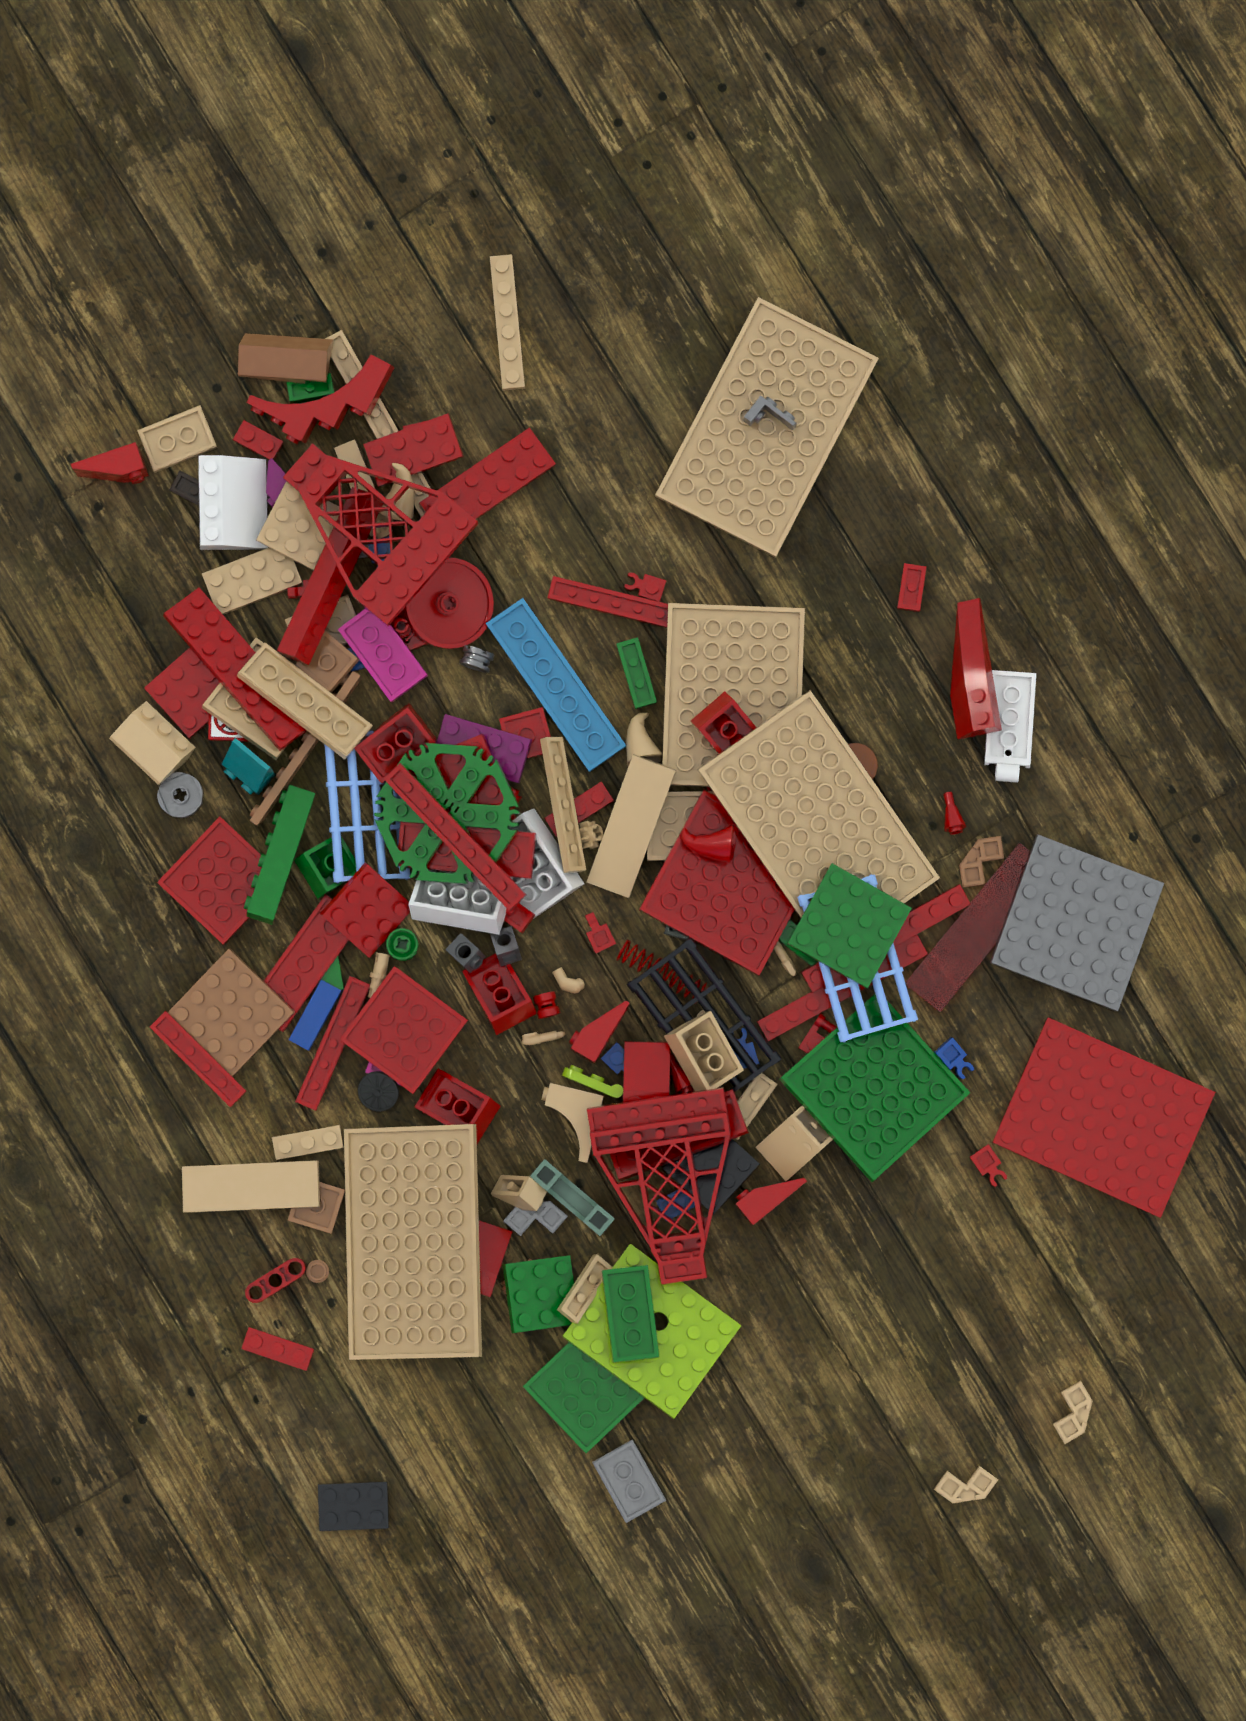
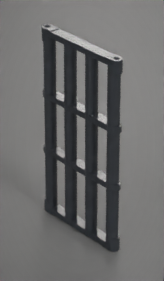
M689 938L644 973L629 981L627 986L632 993L635 992L658 1023L659 1029L662 1028L666 1034L674 1030L669 1022L678 1015L681 1016L685 1023L694 1019L687 1011L694 1003L698 1002L705 1012L711 1011L727 1041L751 1072L742 1081L737 1076L729 1080L733 1085L729 1090L733 1089L736 1092L766 1069L780 1062L782 1058L776 1050L774 1051L750 1020V1015L744 1012L723 984V979H719L696 948L695 942L692 938ZM685 948L712 983L702 992L675 957ZM666 962L669 963L694 996L684 1005L657 971ZM648 975L651 976L676 1010L666 1018L639 984ZM715 988L740 1020L730 1028H728L705 997ZM742 1025H744L769 1059L760 1068H758L733 1034Z

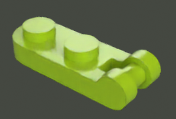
M571 1065L570 1068L565 1067L561 1076L612 1098L618 1099L623 1095V1087L621 1085H607L603 1083L604 1078L595 1074L588 1077L582 1074L583 1069Z

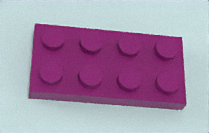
M448 714L444 715L436 744L456 745L484 734L491 754L494 756V762L496 759L498 760L506 779L520 783L532 739Z

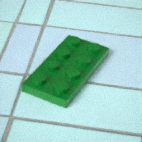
M648 1265L602 1270L613 1363L659 1358Z

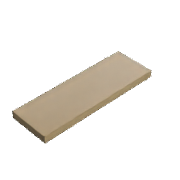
M264 643L237 674L238 678L344 760L373 727L367 720L267 643Z
M635 754L632 755L587 883L630 898L674 778L675 769Z
M319 1161L182 1167L183 1213L320 1207Z

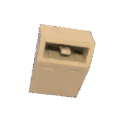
M801 1106L755 1148L780 1176L787 1181L833 1139L811 1114Z

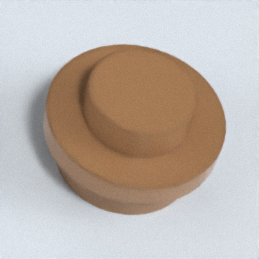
M322 1260L310 1262L306 1268L307 1277L315 1283L325 1281L329 1275L328 1265Z

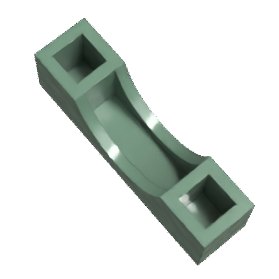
M544 1159L530 1177L599 1236L615 1220L547 1160Z

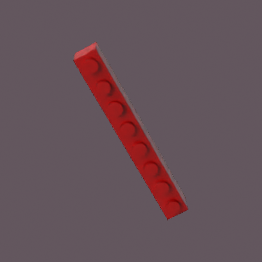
M354 487L351 488L349 494H355ZM358 489V493H366V492H368V491H364V490ZM371 497L358 498L359 509L371 508ZM374 497L375 507H382L383 503ZM355 498L346 499L343 510L355 509ZM372 512L359 514L360 525L372 524ZM356 514L343 515L344 526L356 525ZM339 515V517H338V519H337V521H336L339 525H340V515ZM333 527L328 539L339 558L351 545V542ZM372 528L360 529L361 540H367ZM347 530L357 539V530ZM325 545L277 649V652L287 658L306 665L310 664L346 586V582L327 545ZM355 549L342 564L348 578L359 558L360 549Z

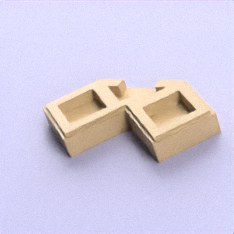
M1081 1381L1060 1392L1072 1413L1053 1423L1064 1444L1082 1435L1086 1430L1093 1401Z
M978 1466L966 1484L946 1471L934 1490L951 1503L985 1499L998 1479L980 1466Z

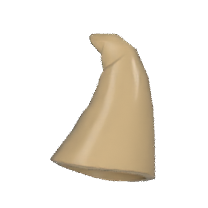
M392 463L397 478L413 483L410 471L404 465ZM394 483L391 491L385 498L391 499L402 486ZM409 488L396 502L395 506L410 519L413 518L414 490ZM388 511L379 512L388 517ZM391 511L392 519L402 520Z
M647 712L638 713L631 719L628 726L626 738L628 766L633 754L656 763L663 760V753L649 737L644 727L645 719L649 716Z

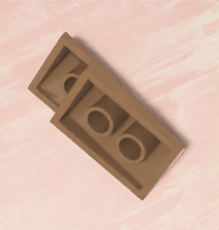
M245 333L239 343L238 376L305 384L306 380L326 383L333 339Z

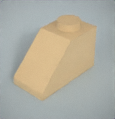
M501 1175L491 1195L519 1209L537 1211L542 1205L547 1191L529 1176Z

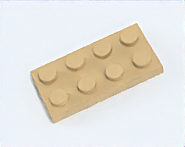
M266 548L202 573L212 602L223 615L284 592L287 588L303 584L294 560L271 548Z

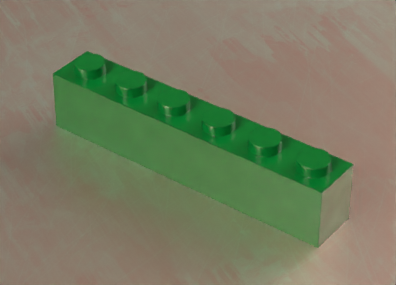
M289 785L287 791H282L279 803L283 805L280 812H275L272 824L276 826L273 833H268L265 845L269 847L266 854H261L258 866L262 868L259 875H254L251 884L254 892L252 897L247 896L244 909L247 910L246 917L273 924L315 798L314 792Z

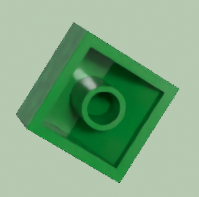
M341 836L344 876H353L356 873L355 858ZM332 837L304 852L294 860L317 899L346 883L333 882L334 859Z

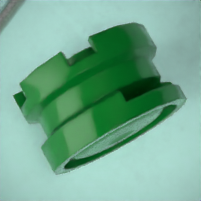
M399 928L392 931L388 936L386 948L394 959L407 961L417 954L419 942L411 930Z

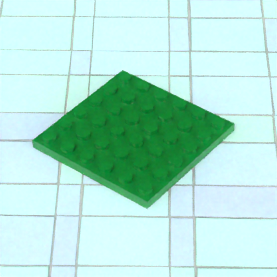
M874 994L864 1003L871 1028L884 1024L878 1001ZM887 1001L892 1016V1020L897 1021L903 1019V1017ZM855 1011L845 1020L849 1034L862 1031L857 1011ZM908 1023L855 1037L846 1042L839 1041L837 1034L839 1030L837 1027L779 1079L871 1182L876 1180L970 1094L968 1089Z

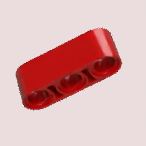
M300 1258L287 1260L250 1283L245 1290L246 1298L252 1303H260L305 1275L306 1263ZM295 1261L299 1262L302 1266L301 1272L297 1275L290 1272V1265ZM273 1274H279L282 1278V1283L278 1287H274L270 1283V1278ZM254 1286H259L262 1289V1296L259 1299L252 1298L250 1294Z

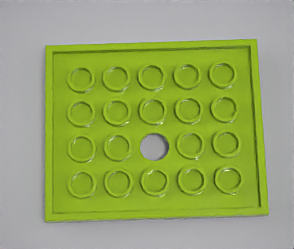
M630 1244L612 1269L648 1265L654 1314L662 1313L668 1320L665 1329L656 1330L659 1358L613 1363L603 1281L597 1288L595 1298L577 1324L572 1322L562 1337L674 1419L741 1325L683 1282L661 1285L658 1264Z

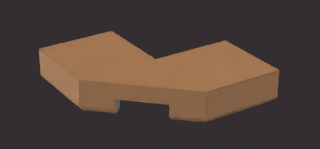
M1001 836L983 838L976 841L959 864L962 888L985 885L982 862L1004 859Z

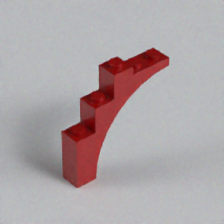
M370 355L362 369L349 383L319 400L302 404H281L265 401L250 395L246 403L251 405V411L263 416L266 413L272 416L270 421L280 426H283L285 423L282 432L287 434V440L297 445L299 441L306 444L318 420L319 426L330 431L331 427L339 429L350 406V411L361 417L363 413L370 416L394 367Z

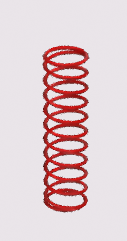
M627 939L616 961L619 960L627 946L621 963H625L635 949L629 968L633 967L643 953L637 973L641 971L651 957L647 967L648 970L653 961L654 953H651L642 964L646 954V949H643L634 960L638 951V944L627 955L631 941ZM661 957L658 958L653 965H655V964H656L658 961H660L662 958H661ZM666 962V963L664 964V966L661 968V970L659 971V973H661V972L663 971V969L666 967V970H665L664 975H663V979H664L665 981L669 978V976L671 975V973L674 971V970L672 969V970L669 972V974L666 976V973H667L668 968H669V963H668V962ZM675 971L669 984L670 988H672L679 979V976H677V978L673 982L674 977L676 975ZM698 979V980L695 982V984L698 983V985H697L698 988H699V986H700L701 979ZM680 980L676 994H678L685 986L684 983L681 986L682 980ZM707 982L703 985L702 989L700 990L701 992L705 989ZM686 988L684 998H687L691 993L688 991V988Z

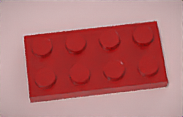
M448 413L363 444L372 470L396 477V471L392 467V463L404 465L410 471L411 476L464 457ZM375 477L378 487L392 483Z

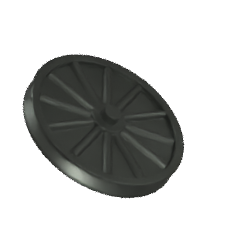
M375 1071L368 1073L362 1078L358 1086V1096L365 1107L381 1112L394 1106L399 1096V1088L396 1081L384 1072Z

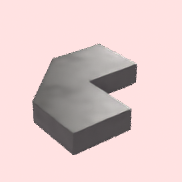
M546 1201L542 1203L537 1211L522 1210L515 1207L504 1219V1222L520 1236L535 1219L551 1233H554L568 1216L551 1201Z

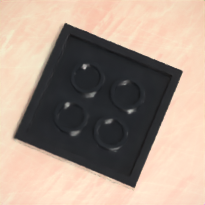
M733 1139L729 1140L713 1215L716 1214L760 1165ZM724 1143L694 1153L695 1168L697 1170L718 1168ZM686 1156L680 1166L689 1172ZM668 1163L663 1167V1170L669 1175L674 1166ZM676 1169L671 1177L678 1184L682 1185L688 1176L679 1169ZM716 1173L697 1177L700 1201L708 1211L717 1177ZM689 1179L683 1188L693 1194L691 1179Z

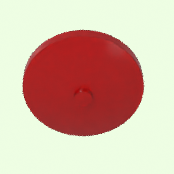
M448 558L404 608V612L413 632L427 644L443 649L460 648L474 642L486 630V623L491 620L493 614V594L488 580L477 567L462 559Z

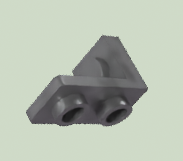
M762 396L750 408L743 420L750 427L754 422L758 424L765 415L763 411L765 409L791 430H794L797 424L792 414L787 411H780L776 408V402L769 397L763 398Z

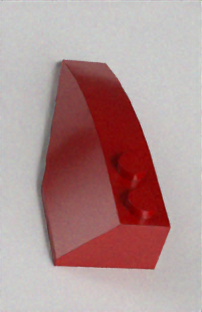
M980 598L957 603L950 697L958 740L1002 731Z

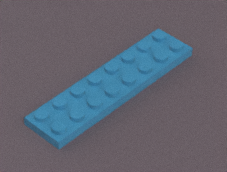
M523 598L486 623L488 629L588 772H591L626 747L624 741Z

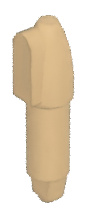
M778 941L774 950L781 960V964L791 976L797 975L792 959L789 958L782 944Z
M551 1031L542 1034L537 1032L522 1035V1044L536 1045L562 1038L565 1032Z

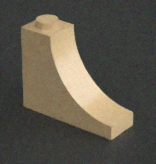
M550 1083L549 1088L544 1087L541 1100L545 1101V1106L560 1112L570 1121L579 1140L580 1151L578 1161L588 1163L592 1145L587 1108L602 1106L604 1096Z

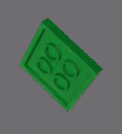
M570 1255L503 1264L512 1333L572 1324L570 1320L557 1311L574 1284Z

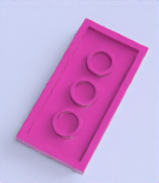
M366 608L338 629L390 702H394L428 676L392 625L387 626Z

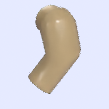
M562 967L552 972L563 991L575 994L584 989V981L580 978H568Z

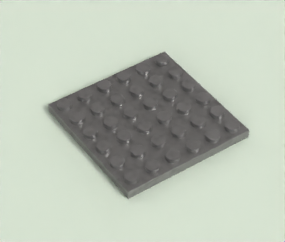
M1036 835L990 963L1095 1004L1118 1011L1164 883L1044 836Z

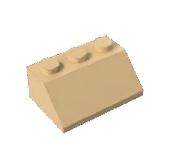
M147 701L133 711L109 738L158 785L185 764L196 748Z
M711 1011L678 1026L664 1035L695 1092L716 1089L744 1071Z

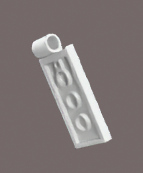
M992 670L1002 731L986 734L984 765H989V763L996 764L995 781L1018 783L1020 766L1030 768L1036 673ZM1005 751H1010L1011 755L1007 756Z

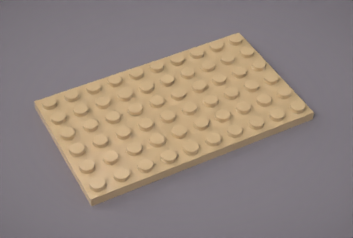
M758 297L655 497L776 558L879 358ZM762 396L763 398L769 397L776 402V408L780 411H787L792 414L797 424L795 429L791 430L765 409L763 410L765 415L758 424L754 422L750 427L743 420L750 408Z
M810 690L697 769L800 918L804 912L799 905L797 897L816 892L831 863L860 879L871 874L875 875L878 885H876L877 889L902 903H906L940 878Z
M476 1124L344 1129L349 1360L482 1357Z

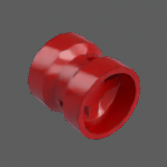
M555 991L533 997L534 1004L538 1006V1019L560 1014L559 1006L555 1003Z

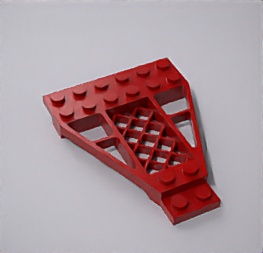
M313 443L283 476V479L301 494L355 600L387 626L394 621L479 524L477 520L443 492L329 455L327 456ZM358 472L401 485L402 487L391 499H387L360 477ZM347 474L352 477L344 479ZM357 482L368 492L358 493ZM342 483H354L355 494L342 495ZM338 486L339 495L329 496L330 493ZM409 488L438 497L436 502L417 522L411 520L395 506L396 502ZM371 497V508L359 509L358 498ZM374 497L386 507H375ZM355 498V509L343 510L342 499ZM339 500V511L327 512L326 501ZM322 503H323V510L319 508V506H320ZM388 511V522L376 523L375 512ZM391 511L403 521L392 522ZM372 512V524L360 525L359 514ZM356 514V525L344 526L343 515ZM340 515V525L330 516ZM319 516L351 542V545L339 558L318 519ZM405 525V537L393 538L392 526ZM389 527V538L377 539L376 528ZM373 528V539L361 540L360 529ZM347 530H357V539ZM390 542V554L378 555L377 544ZM393 542H400V543L394 548ZM374 544V553L364 545ZM355 549H360L378 565L377 569L358 590L354 589L342 566L343 562Z
M724 1087L587 1108L593 1156L596 1157L651 1248V1252L658 1262L661 1285L707 1278L704 1251L731 1135ZM724 1136L725 1141L719 1167L697 1170L694 1165L691 1141ZM683 1142H684V1143H685V1149H684L683 1147H681L680 1145H678L677 1143H683ZM670 1145L664 1154L655 1147ZM673 1146L684 1153L678 1163L666 1156ZM648 1148L642 1155L641 1149ZM650 1149L661 1156L655 1167L644 1160ZM634 1150L639 1179L617 1182L602 1155ZM686 1155L689 1172L680 1166ZM663 1159L674 1166L668 1176L657 1169ZM643 1164L652 1170L647 1178H645ZM676 1169H679L688 1176L681 1186L670 1179ZM654 1172L665 1179L659 1189L647 1182ZM716 1173L717 1177L708 1216L703 1217L697 1177ZM689 1179H691L693 1194L683 1188ZM667 1181L678 1189L672 1199L661 1192ZM633 1185L641 1187L647 1226L643 1225L621 1187ZM647 1187L655 1192L650 1201ZM680 1191L691 1198L685 1208L674 1201ZM657 1195H660L669 1202L662 1212L651 1204ZM693 1201L697 1217L687 1211ZM671 1204L682 1211L676 1221L664 1214ZM651 1210H653L659 1215V1217L656 1219L654 1223L652 1220ZM684 1214L695 1221L689 1231L678 1224ZM661 1217L672 1224L666 1234L655 1227ZM698 1224L699 1230H694V1231H692V1230L695 1228V1226ZM674 1227L682 1231L680 1233L670 1234Z

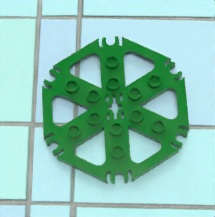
M426 743L429 749L428 753L427 748L422 744L419 745L422 751L419 756H416L413 750H409L412 760L405 753L399 763L403 764L407 770L414 771L418 781L446 810L451 807L450 813L452 817L469 835L467 827L495 828L500 831L501 837L489 854L497 863L518 831L509 829V826H519V823L511 821V816L513 814H520V811L510 809L511 807L520 806L498 760L496 759L494 764L490 766L494 761V756L490 755L484 761L482 759L484 749H479L475 756V752L479 748L477 746ZM441 753L463 755L466 759L465 766L450 788H448L435 761L436 756ZM492 775L504 798L503 802L500 805L470 804V800L486 776ZM386 782L376 796L385 798V801H375V804L382 805L384 809L381 813H374V816L384 817L383 820H375L396 867L399 868L400 866V871L404 872L408 866H411L412 873L409 876L410 878H415L418 871H420L415 880L468 884L465 877L467 875V879L471 883L475 882L473 872L454 853L453 856L458 864L456 872L438 873L428 870L427 864L443 841L403 799L394 797L392 787ZM395 821L425 823L410 848L404 852L400 851L390 832V825Z

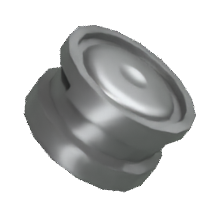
M464 645V656L460 659L459 664L477 671L489 673L490 668L488 666L490 661H493L494 654L488 651L485 652L480 648L473 646L468 648L467 645Z

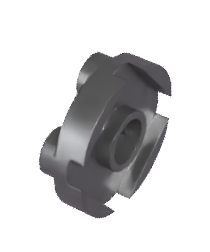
M182 772L172 773L161 783L157 793L160 807L167 814L175 818L189 817L195 814L203 804L204 794L201 784L190 774ZM178 789H181L182 792L186 791L185 800H175L174 796L177 795Z

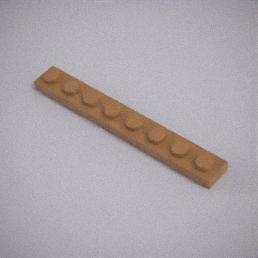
M354 671L350 675L347 674L340 683L341 689L338 693L334 692L333 695L345 704L361 681V676ZM306 731L301 739L303 744L299 750L295 748L290 754L288 766L286 768L282 767L275 777L278 779L273 787L269 786L262 797L265 799L261 805L256 804L252 809L250 822L258 828L281 797L282 791L286 790L319 742V739Z

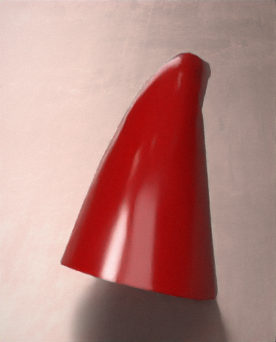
M733 825L711 834L697 836L690 834L685 827L682 829L681 838L685 846L694 853L718 861L732 862L736 848V835Z

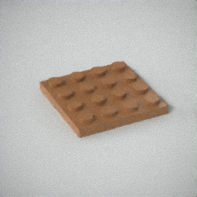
M231 948L168 1011V1014L232 1077L295 1013Z

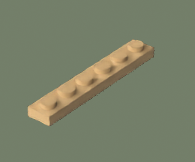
M512 254L490 256L502 390L525 389Z
M545 737L540 739L563 871L564 873L586 871L563 737Z

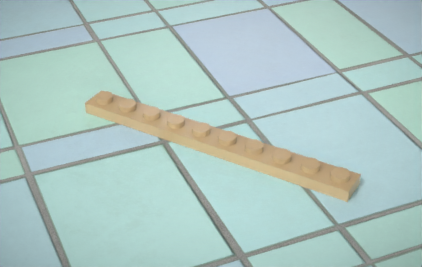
M340 330L325 339H333L331 358L347 384L362 369V365L343 331ZM379 397L371 415L363 413L376 439L398 432L396 425ZM422 472L411 476L413 483L430 488ZM414 490V506L420 517H422L425 513L419 506V502L428 497L429 494Z

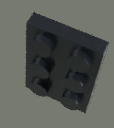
M388 1481L318 1484L319 1531L389 1528Z

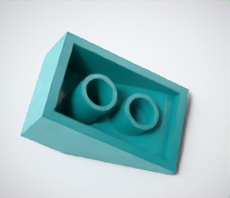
M235 738L232 741L222 762V765L226 768L223 772L232 780H235L237 777L243 782L241 787L250 795L253 792L259 795L276 774L270 766Z

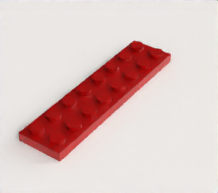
M200 588L194 590L164 613L163 617L279 751L307 731L237 677L238 672L256 652Z

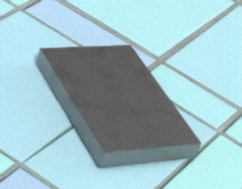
M633 1439L592 1462L626 1523L666 1501Z

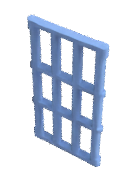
M369 731L365 737H367L373 731ZM325 745L326 787H328L331 821L329 832L332 834L334 859L333 882H347L353 877L344 876L341 832H353L356 872L365 863L362 831H375L378 874L385 880L411 879L409 877L411 874L410 868L408 867L404 872L400 871L399 867L400 874H387L385 841L375 820H383V817L374 816V813L382 812V805L375 804V801L381 800V797L376 796L380 792V785H384L386 781L381 784L371 770L370 780L358 781L355 749L347 757L349 781H336L334 751ZM359 786H371L374 825L362 826ZM337 787H350L353 826L340 827ZM393 790V795H394V797L399 798V799H402V798ZM395 821V825H390V830H396L398 846L400 822Z
M871 874L861 879L877 888L878 882L875 875ZM815 892L797 897L803 912H805L810 903L809 899L813 897ZM894 943L887 953L892 970L882 973L877 971L872 980L884 1021L883 1025L873 1028L870 1026L858 983L847 978L848 983L835 986L830 968L818 961L826 986L824 990L826 994L828 993L839 1030L837 1034L840 1042H846L855 1037L918 1020L916 1010H913L902 973L904 970L903 967H900ZM889 975H894L906 1018L897 1021L892 1020L880 979ZM850 987L862 1031L852 1034L848 1032L837 995L838 990Z

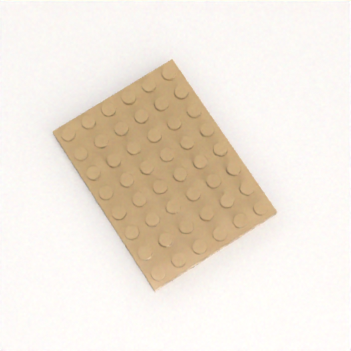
M668 603L662 765L676 770L671 785L709 787L697 769L716 757L718 753L695 728L691 720L724 691L735 700L756 727L802 696L805 608Z

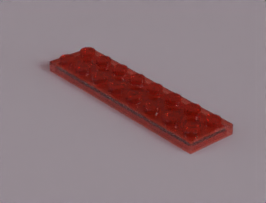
M1021 843L1014 848L971 901L970 905L966 907L905 982L907 987L939 1013L999 939L1030 851Z

